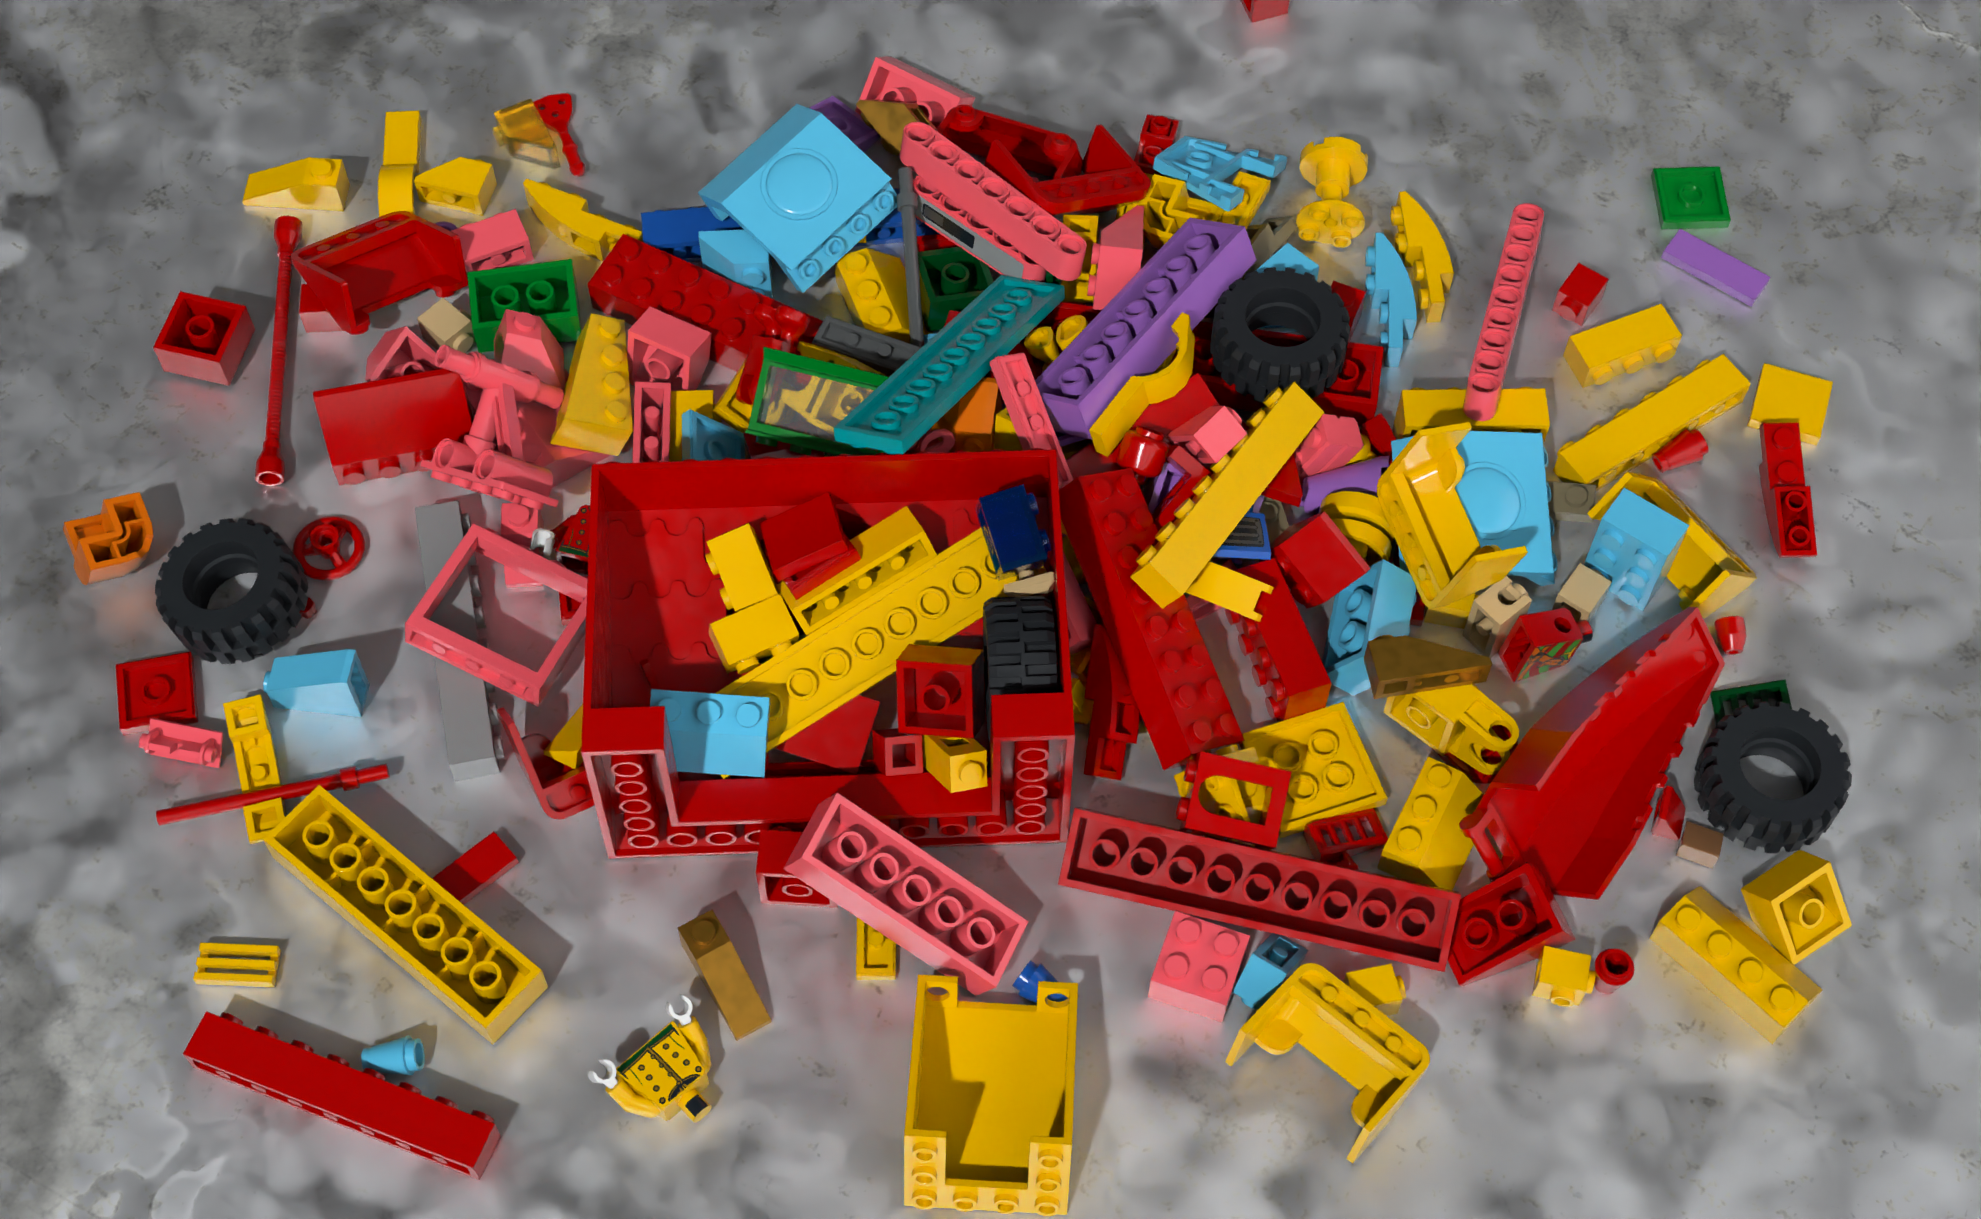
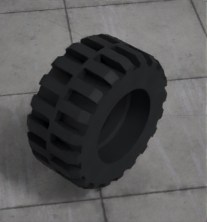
M1276 267L1266 268L1263 273L1259 274L1256 270L1246 274L1244 280L1239 278L1230 284L1229 290L1224 291L1218 299L1210 342V353L1213 355L1212 362L1215 369L1221 372V378L1229 386L1234 384L1236 386L1235 390L1246 397L1247 394L1254 396V401L1263 403V400L1276 387L1283 390L1295 382L1308 396L1314 398L1324 392V387H1331L1337 380V375L1341 373L1350 336L1349 313L1343 307L1344 302L1336 292L1332 294V288L1323 280L1319 283L1315 280V276L1305 272L1302 275L1295 273L1296 269L1285 268V271H1276ZM1271 325L1284 326L1299 332L1308 341L1291 347L1274 346L1257 338L1252 331Z
M233 518L222 519L216 525L207 523L200 526L201 530L195 534L188 533L182 538L184 542L179 547L174 546L167 555L170 559L167 563H162L158 573L161 580H157L155 584L156 606L158 612L163 617V621L187 650L193 655H199L202 660L216 662L218 659L221 664H235L236 659H240L243 663L254 660V655L259 653L266 655L273 651L272 646L279 641L283 643L290 636L288 631L291 627H297L302 618L299 612L300 610H305L308 601L305 593H307L309 587L308 580L304 575L305 570L278 532H274L270 526L262 522L255 523L252 519L239 518L238 522H235ZM244 573H258L251 590L238 602L221 609H207L211 596L225 581Z
M1044 596L992 597L984 602V679L989 741L991 730V695L1057 693L1054 616L1051 600Z
M1767 701L1755 702L1752 709H1750L1749 705H1743L1736 708L1732 715H1725L1718 722L1716 728L1712 730L1695 766L1697 774L1694 778V789L1696 792H1701L1697 801L1701 810H1709V822L1715 828L1721 826L1726 831L1724 836L1732 842L1737 838L1745 842L1743 847L1754 851L1760 846L1764 847V852L1778 854L1782 847L1785 848L1786 852L1800 850L1803 844L1811 845L1817 841L1821 834L1828 830L1849 796L1847 791L1852 782V774L1850 771H1847L1851 765L1849 756L1846 752H1840L1843 743L1836 734L1830 735L1827 731L1829 726L1823 720L1815 721L1809 717L1811 712L1800 708L1796 711L1790 709V704L1777 702L1774 707L1770 706ZM1752 755H1765L1784 762L1799 777L1803 786L1804 796L1797 799L1780 800L1762 794L1745 778L1740 766V759Z

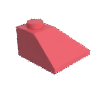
M506 309L494 338V361L522 372H533L539 377L540 381L560 387L564 391V349L540 316Z
M407 326L385 332L367 358L365 380L370 382L443 368L435 365L436 352Z

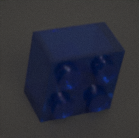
M1024 484L980 497L975 511L998 581L1017 576L1021 571H1033L1042 568L1048 559L1047 556L1048 552L1051 551V545L1046 530H1038L1035 520L1036 515L1039 514V508L1033 492L1026 493Z

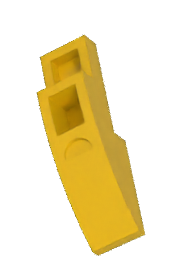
M527 178L523 182L527 203L535 216L559 239L582 253L604 261L608 252L613 249L623 234L643 242L642 231H639L634 226L622 225L608 220L603 215L589 213L587 200L583 199L580 195L566 193L553 188L547 183H538Z
M1406 191L1399 192L1396 206H1391L1390 212L1392 226H1397L1398 233L1395 235V250L1398 254L1402 255L1405 267H1413L1414 280L1420 281L1421 289L1418 290L1419 309H1424L1426 323L1440 322L1445 305L1444 293H1449L1454 275L1450 255L1439 230L1426 211Z

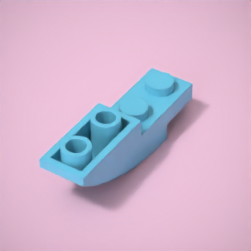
M1375 233L1373 246H1367L1365 266L1371 267V274L1366 275L1365 291L1366 295H1371V309H1379V324H1385V332H1380L1378 345L1384 347V367H1399L1403 350V339L1412 340L1417 322L1415 296L1408 272L1399 254L1383 233Z

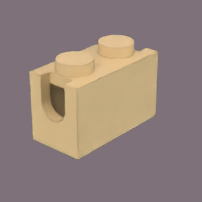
M1507 576L1474 599L1462 634L1483 656L1490 658L1498 653L1518 617L1528 613L1532 602L1525 588L1518 583L1511 585L1512 580Z

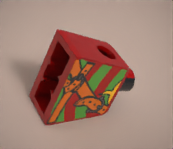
M1566 608L1526 614L1518 617L1500 647L1498 654L1513 683L1564 666L1571 660L1580 644L1592 640L1593 631L1588 621L1576 622L1570 610Z

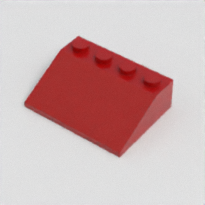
M445 368L313 392L330 461L339 485H357L372 479L394 478L400 474L416 471H431L420 467L421 461L432 462L437 445L445 438L462 443L464 436L469 435L474 420L463 379L460 374Z

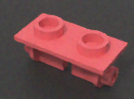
M150 718L149 733L141 735L139 748L144 749L145 753L220 768L223 732Z

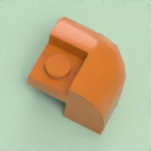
M140 492L104 499L101 514L64 522L63 531L75 559V572L84 585L120 578L137 570L148 557L153 540L152 522Z

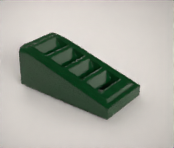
M1786 679L1712 691L1710 694L1716 726L1725 716L1723 701L1731 702L1732 712L1739 708L1738 700H1746V705H1749L1750 709H1752L1754 706L1753 699L1769 702L1768 698H1776V702L1790 704V709H1792Z

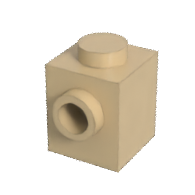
M445 298L440 299L417 318L423 339L436 350L442 345H447L465 353L476 342L472 330L471 316L462 308L460 310L456 309Z
M1579 563L1558 593L1552 610L1566 608L1570 610L1576 622L1582 620L1589 622L1605 600L1612 581L1605 578L1600 571Z

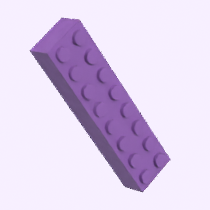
M1189 218L1047 367L1035 382L1054 431L1092 440L1089 429L1130 377L1153 374L1176 349V343L1179 341V338L1172 331L1171 325L1182 312L1190 315L1191 330H1193L1218 303L1222 293L1227 289L1229 290V285L1241 278L1257 261L1245 226Z

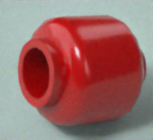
M1137 425L1136 430L1127 431L1116 457L1117 464L1123 469L1132 468L1137 482L1144 483L1146 477H1158L1161 474L1169 451L1168 443L1163 440L1164 434Z

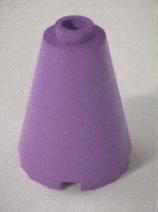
M1379 456L1305 477L1303 485H1301L1303 496L1300 507H1304L1305 514L1316 515L1319 512L1322 499L1331 493L1341 491L1362 492L1378 498L1377 483L1390 466L1391 456Z

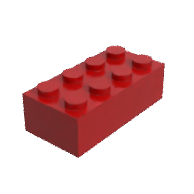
M1272 558L1271 560H1265L1233 570L1274 587L1271 594L1264 591L1260 593L1254 608V612L1262 615L1260 622L1224 608L1230 625L1235 624L1240 634L1238 635V643L1243 655H1249L1252 661L1254 681L1258 687L1263 686L1267 695L1265 702L1270 717L1272 719L1277 718L1278 722L1325 708L1332 683L1276 559Z

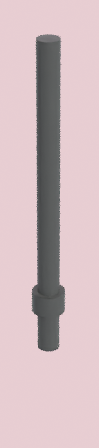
M902 167L898 169L900 193L897 195V210L901 212L910 344L923 347L924 332L915 211L918 209V198L913 190L912 168Z

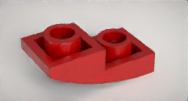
M1147 114L1134 162L1144 173L1164 176L1153 169L1154 158L1175 143L1179 127L1178 120Z

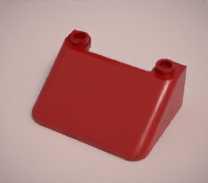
M406 211L388 213L300 248L291 254L294 267L338 326L351 335L362 334L369 330L370 318L368 313L430 288L435 291L437 297L443 298L450 297L456 293V290L468 286L459 235Z

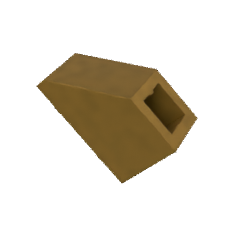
M859 100L856 103L862 112V120L867 126L877 131L882 138V146L892 155L900 156L903 130L907 124L922 122L937 130L916 103L884 100Z

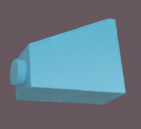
M352 649L274 658L272 669L266 672L263 681L264 693H267L274 708L362 717L370 686L357 652Z

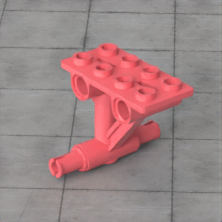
M447 345L439 347L435 354V365L460 374L463 381L483 388L469 435L464 436L462 443L449 438L443 439L436 447L432 462L422 460L420 467L432 470L431 478L452 483L477 493L501 498L541 511L544 504L557 507L559 500L549 497L553 485L552 472L541 466L524 461L515 400L521 403L534 401L556 409L563 401V389L540 381L539 377L533 372H522L513 367L490 360L480 352L474 351L467 354ZM495 434L497 436L499 452L494 451L496 444L493 443Z

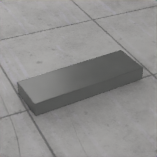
M827 315L812 341L813 345L856 359L872 369L889 376L922 348Z

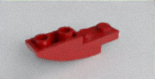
M1763 423L1759 428L1763 460L1759 465V473L1767 521L1779 558L1816 557L1817 546L1810 486H1805L1799 423Z
M1095 625L1084 699L1092 700L1094 704L1083 774L1121 781L1126 743L1137 744L1139 709L1105 626Z

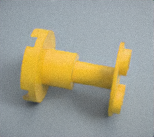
M1343 137L1324 138V143L1314 146L1313 141L1307 144L1301 151L1300 172L1304 179L1315 186V192L1321 198V201H1315L1304 206L1297 214L1296 225L1299 229L1298 235L1302 240L1330 243L1337 248H1344L1351 244L1353 238L1361 234L1365 226L1362 212L1354 205L1342 201V199L1349 194V187L1361 182L1365 178L1368 169L1367 153L1364 155L1361 152V146L1353 140Z

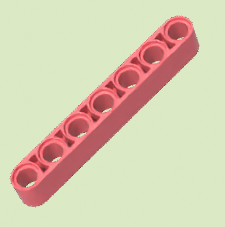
M911 122L904 127L900 160L905 166L912 168V171L1056 278L1064 281H1073L1081 275L1087 247L1085 240L931 126L922 122Z

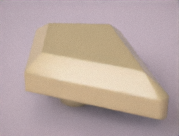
M1034 571L1019 572V581L1004 585V593L1008 597L1044 596L1050 600L1055 583L1054 572L1034 576Z

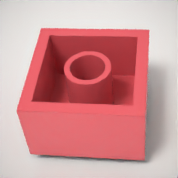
M1175 911L1150 980L1148 997L1223 1023L1247 952L1250 935Z

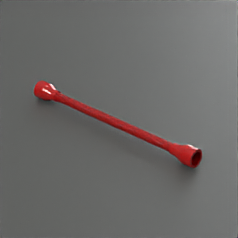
M289 215L278 217L274 224V239L278 247L279 269L266 437L263 442V450L256 461L255 480L264 486L281 485L285 477V462L281 454V443L279 441L293 265L291 254L301 242L303 226L301 220Z

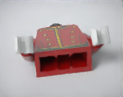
M590 505L581 506L576 515H571L554 529L540 528L534 530L530 549L534 550L537 547L544 548L543 553L547 556H550L552 550L555 549L557 561L562 563L567 569L588 575Z

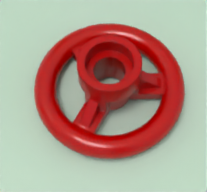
M323 517L310 522L298 533L293 543L292 552L301 563L306 576L323 581L335 580L346 576L359 565L365 552V539L361 530L353 522L341 517ZM348 532L354 540V551L346 562L339 552L341 540ZM308 538H309L310 543H309V544H305L306 541H307ZM320 555L324 559H330L335 568L329 570L317 569L306 561L305 556Z

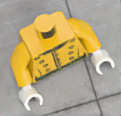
M679 994L685 1004L683 1011L674 1013L673 1007L669 1002L665 1005L666 1012L680 1021L678 1026L673 1021L617 1068L612 1061L599 1059L598 1061L606 1068V1075L601 1079L594 1071H588V1078L593 1083L605 1084V1091L628 1113L648 1118L660 1116L663 1120L668 1121L682 1110L694 1123H697L712 1108L700 1094L709 1086L707 1073L712 1064L708 1040L696 1017L690 1016L692 1002L688 997Z

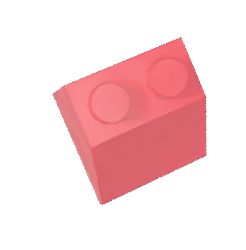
M649 307L628 330L627 358L629 384L635 386V382L671 383V391L697 390L710 359L711 333Z

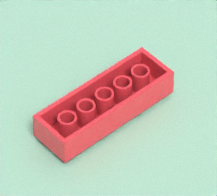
M835 793L818 804L783 868L943 975L958 977V985L975 996L997 987L1029 922L839 793Z

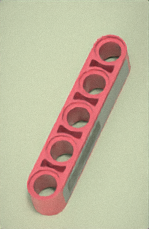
M918 175L913 179V190L918 198V209L915 211V218L1001 275L1040 282L1046 281L1047 271L922 177Z

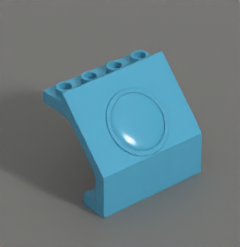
M799 104L793 106L698 192L716 219L723 221L728 216L734 219L771 254L796 290L802 293L812 286L897 207V193L889 183L892 178L821 112Z
M1469 431L1456 447L1459 455L1464 460L1465 471L1455 490L1481 548L1491 544L1497 545L1501 550L1525 546L1528 553L1507 575L1522 576L1540 586L1555 584L1554 572L1557 571V558L1552 551L1551 537L1554 536V523L1549 516L1548 506L1552 495L1549 483L1546 481L1545 470L1549 460L1547 451L1543 446L1542 433ZM1413 436L1391 441L1392 462ZM1399 549L1400 569L1410 574Z

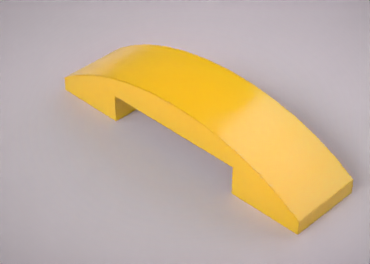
M261 694L223 703L229 738L234 747L242 793L282 785L275 746ZM281 797L243 807L250 844L263 842V838L287 816L286 803Z

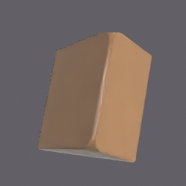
M1687 821L1676 856L1713 869L1719 859L1724 834Z

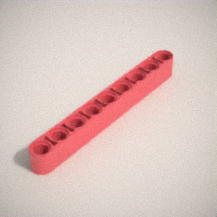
M1519 204L1513 210L1467 381L1463 412L1467 417L1476 421L1490 420L1496 414L1541 236L1544 211L1534 204Z

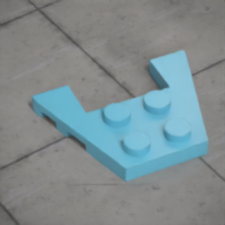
M1184 136L1155 156L1153 169L1166 177L1185 181L1188 190L1229 212L1242 202L1245 189L1223 182L1240 168L1273 179L1285 170L1288 157L1275 154L1274 160L1258 157L1259 150L1246 148L1241 153L1227 151V144Z

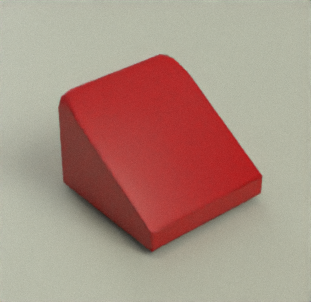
M1666 785L1656 802L1651 832L1652 835L1677 841L1681 837L1685 806L1672 786Z

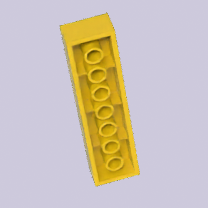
M318 785L263 838L271 856L492 1045L548 988L544 974L539 967L322 786Z

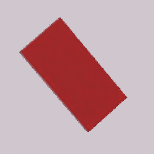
M737 670L730 672L724 687L748 672L738 674ZM859 695L780 744L775 749L858 775L881 702Z

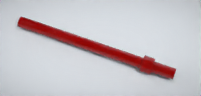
M387 763L357 769L356 766L340 769L338 774L157 810L156 817L159 826L243 809L244 806L280 797L282 800L306 796L318 785L322 786L326 791L343 788L344 791L359 789L360 784L389 779L390 775Z

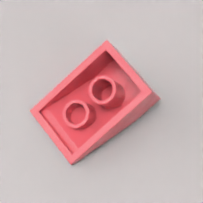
M1135 206L1101 230L1100 243H1093L1091 264H1096L1097 270L1096 275H1089L1087 296H1094V310H1103L1140 271L1143 253L1144 206Z

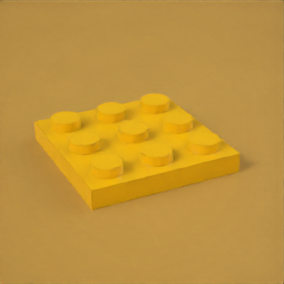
M1344 702L1242 734L1245 741L1239 744L1240 748L1243 750L1255 747L1259 759L1255 764L1292 772L1279 831L1280 839L1303 832L1306 824L1320 819L1386 805L1388 798Z

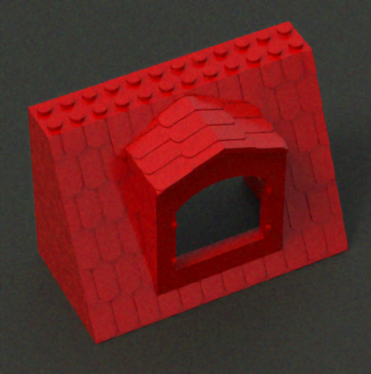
M1032 448L1021 451L995 449L989 452L958 450L951 453L916 452L903 455L878 453L863 456L840 454L831 457L803 455L797 458L766 456L759 459L723 458L721 460L704 461L685 459L673 462L648 460L641 463L610 461L604 464H592L581 754L608 859L758 854L760 829L771 830L774 827H787L795 832H804L818 804L835 793H839L919 848L1067 843L1075 726L1056 449ZM829 492L835 503L842 530L849 540L907 506L925 531L937 555L1009 511L1046 571L1054 572L1055 575L1053 595L1050 600L1053 609L1056 640L1057 693L991 695L990 741L987 730L985 699V723L974 739L987 751L990 750V767L987 768V787L950 793L924 767L923 773L885 776L874 768V760H862L858 775L818 762L769 763L765 778L742 779L731 775L723 779L719 774L677 772L665 706L650 707L651 687L639 662H642L641 660L644 659L649 662L659 686L657 690L715 694L724 688L728 674L708 631L711 623L736 612L734 608L728 610L723 602L719 589L725 586L720 574L713 575L707 563L705 554L710 553V549L706 541L749 523L755 529L764 550L766 546L759 523ZM775 577L777 584L783 581L781 580L778 582L777 578ZM783 598V601L799 632V636L804 635L805 633L803 629L799 625L798 621L796 620L795 616L793 615V613L791 612L790 608L788 607L787 603ZM983 618L938 646L983 649Z

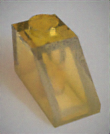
M532 99L494 112L497 125L492 128L494 137L499 147L505 145L512 158L552 169L561 167L557 146Z

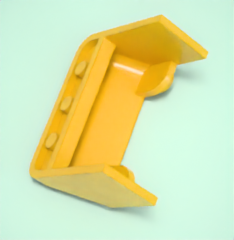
M1470 422L1418 430L1382 474L1377 483V496L1421 600L1425 606L1431 609L1447 606L1501 581L1528 553L1525 546L1501 550L1497 545L1491 544L1481 548L1455 490L1465 471L1464 460L1459 455L1456 447L1472 429Z
M1627 471L1587 513L1592 519L1601 520L1623 488H1626L1688 524L1689 528L1668 572L1667 578L1680 590L1678 595L1681 601L1678 604L1681 609L1698 607L1703 619L1743 592L1757 579L1755 573L1668 486L1657 478Z
M1306 963L1298 967L1240 1028L1225 1061L1228 1065L1232 1066L1254 1042L1265 1051L1275 1055L1285 1054L1299 1043L1358 1089L1360 1092L1351 1105V1114L1355 1122L1363 1129L1346 1158L1353 1164L1388 1124L1423 1076L1430 1063V1055L1427 1048L1420 1041L1326 968L1315 963Z

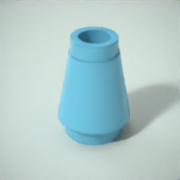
M407 1035L370 1048H364L361 1054L363 1069H373L379 1073L411 1076L415 1071H421L424 1067L425 1052L423 1043L419 1038L412 1039L411 1036Z

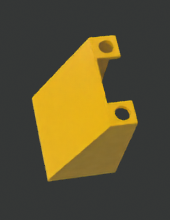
M918 974L904 1130V1206H915L919 1209H931L933 1207L952 1208L963 1212L987 1210L997 1211L1002 1214L1022 1212L1037 1213L1042 1216L1067 1215L1073 1136L1078 983L1038 981L1037 1005L958 1001V977ZM932 987H942L948 993L934 995L927 990ZM1058 993L1065 995L1068 999L1056 1002L1049 1000L1047 996Z

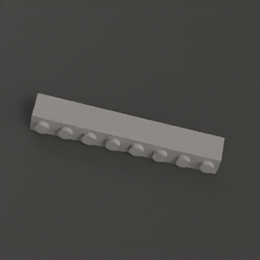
M458 500L415 508L426 592L472 526L469 513L462 514ZM474 552L430 617V620L489 649L487 638L481 639L480 629L486 628L483 607L476 606L475 597L482 596L478 575H472L471 566L477 565L476 553ZM435 657L448 762L454 780L460 781L500 773L498 759L505 758L501 736L495 737L494 726L500 725V719L496 711L498 709L497 704H490L489 693L495 692V686Z

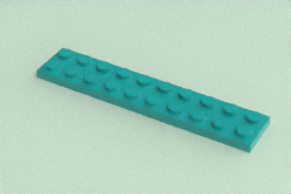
M1004 275L999 276L834 427L835 441L850 444L854 448L867 447L882 450L890 455H903L991 370L989 362L992 359L1007 355L1065 299L1064 285Z

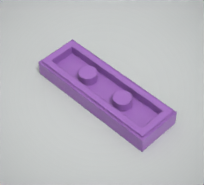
M1679 229L1663 251L1661 257L1751 307L1771 278L1682 229Z

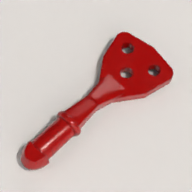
M568 93L547 95L532 102L531 111L538 121L560 137L563 145L562 152L567 158L571 174L576 177L583 176L586 170L585 164L580 158L577 144L574 143L568 133V126L573 115L571 95Z

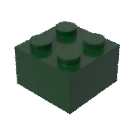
M961 247L918 252L922 317L927 331L944 328L950 310L961 312L994 282L988 265Z

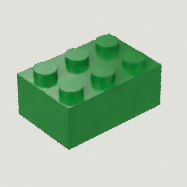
M572 259L467 272L472 330L478 352L494 351V338L506 309L540 316L559 343L576 341L582 331L577 281Z

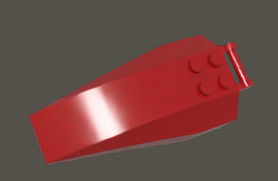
M1688 607L1618 652L1563 697L1529 729L1490 783L1475 811L1464 817L1459 823L1464 836L1472 840L1487 867L1486 875L1490 882L1529 862L1542 871L1553 895L1599 900L1636 845L1653 810L1649 803L1656 789L1664 788L1668 780L1664 773L1671 759L1680 756L1683 750L1680 741L1686 729L1695 726L1700 716V710L1703 704H1706L1725 665L1698 607ZM1486 827L1503 854L1501 859L1484 832Z

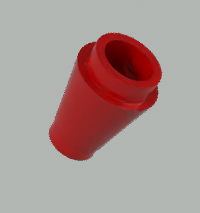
M1696 428L1690 431L1684 429L1657 452L1652 454V460L1658 471L1663 473L1667 470L1702 461L1703 456L1709 452L1708 445L1699 430Z
M1616 948L1606 949L1599 953L1595 960L1594 986L1596 990L1607 995L1629 982L1635 970L1631 957L1625 951Z

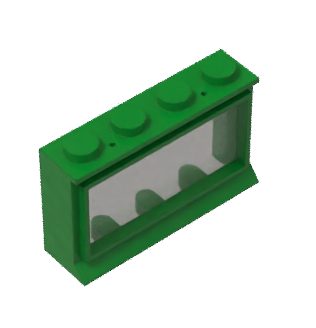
M763 347V364L748 429L745 431V433L756 435L755 442L777 447L778 441L791 444L790 451L811 455L813 449L825 452L824 457L840 454L863 456L885 453L882 450L867 447L854 448L850 444L835 441L834 427L888 379V376Z

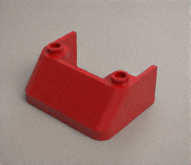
M959 105L950 109L936 130L963 151L986 158L992 141L999 139L1023 169L1050 176L1054 179L1079 176L1081 174L1083 159L1078 145L1074 139L1064 133H1055L981 111L970 105Z
M1102 124L1096 125L1084 156L1081 170L1085 175L1034 182L999 139L992 141L984 164L985 167L1057 220L1063 219L1064 214L1088 215L1106 212L1143 200L1151 185L1148 176Z
M646 659L641 660L642 662L639 663L651 689H657L659 686L649 662ZM505 708L496 709L517 760L540 806L549 817L558 820L566 819L594 806L584 761L577 769H573L544 755L545 748L551 742L548 737L543 734L533 733L521 738L515 722Z

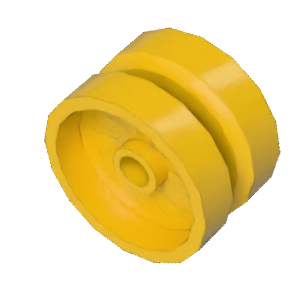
M1341 491L1331 493L1322 499L1318 513L1323 511L1327 513L1369 566L1383 559L1389 562L1394 535L1377 497L1362 492Z

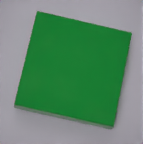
M1720 167L1653 168L1651 179L1661 230L1728 228L1731 219Z

